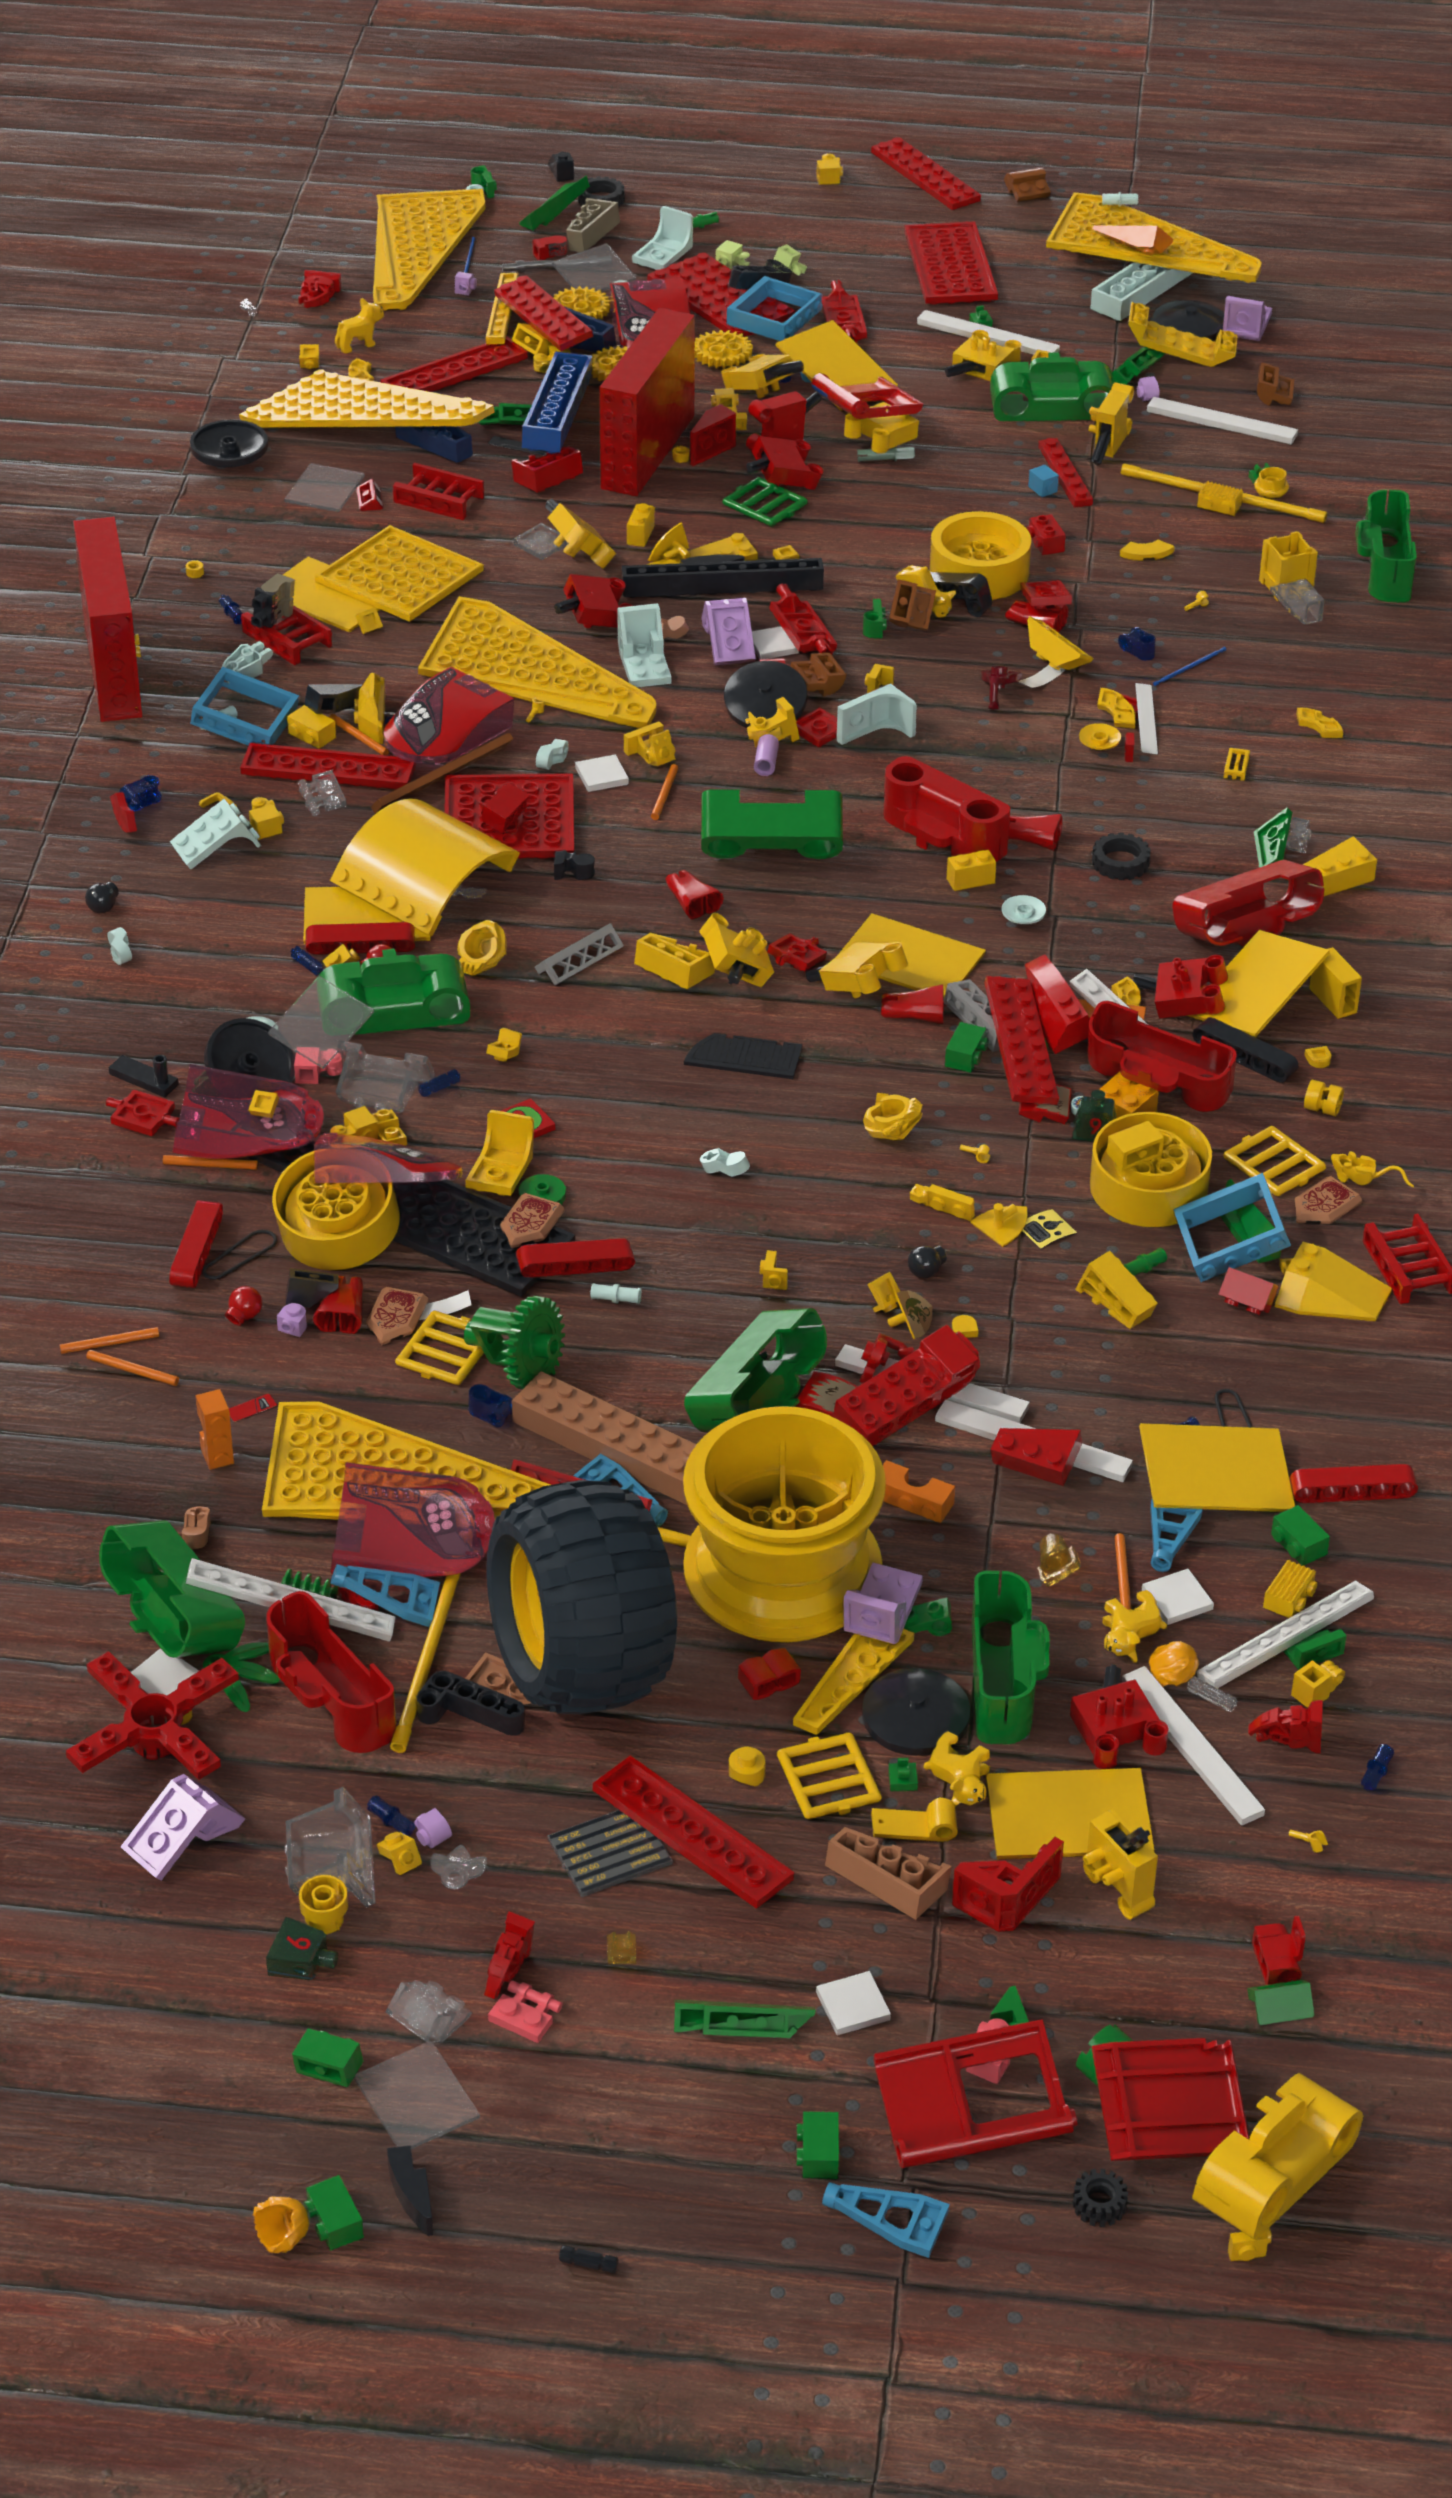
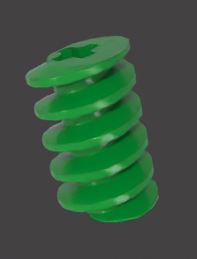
M288 1569L281 1581V1584L337 1600L339 1587H331V1579L329 1578L322 1585L321 1576H317L315 1581L312 1582V1574H307L305 1579L302 1580L301 1571H298L295 1577H293L292 1569Z

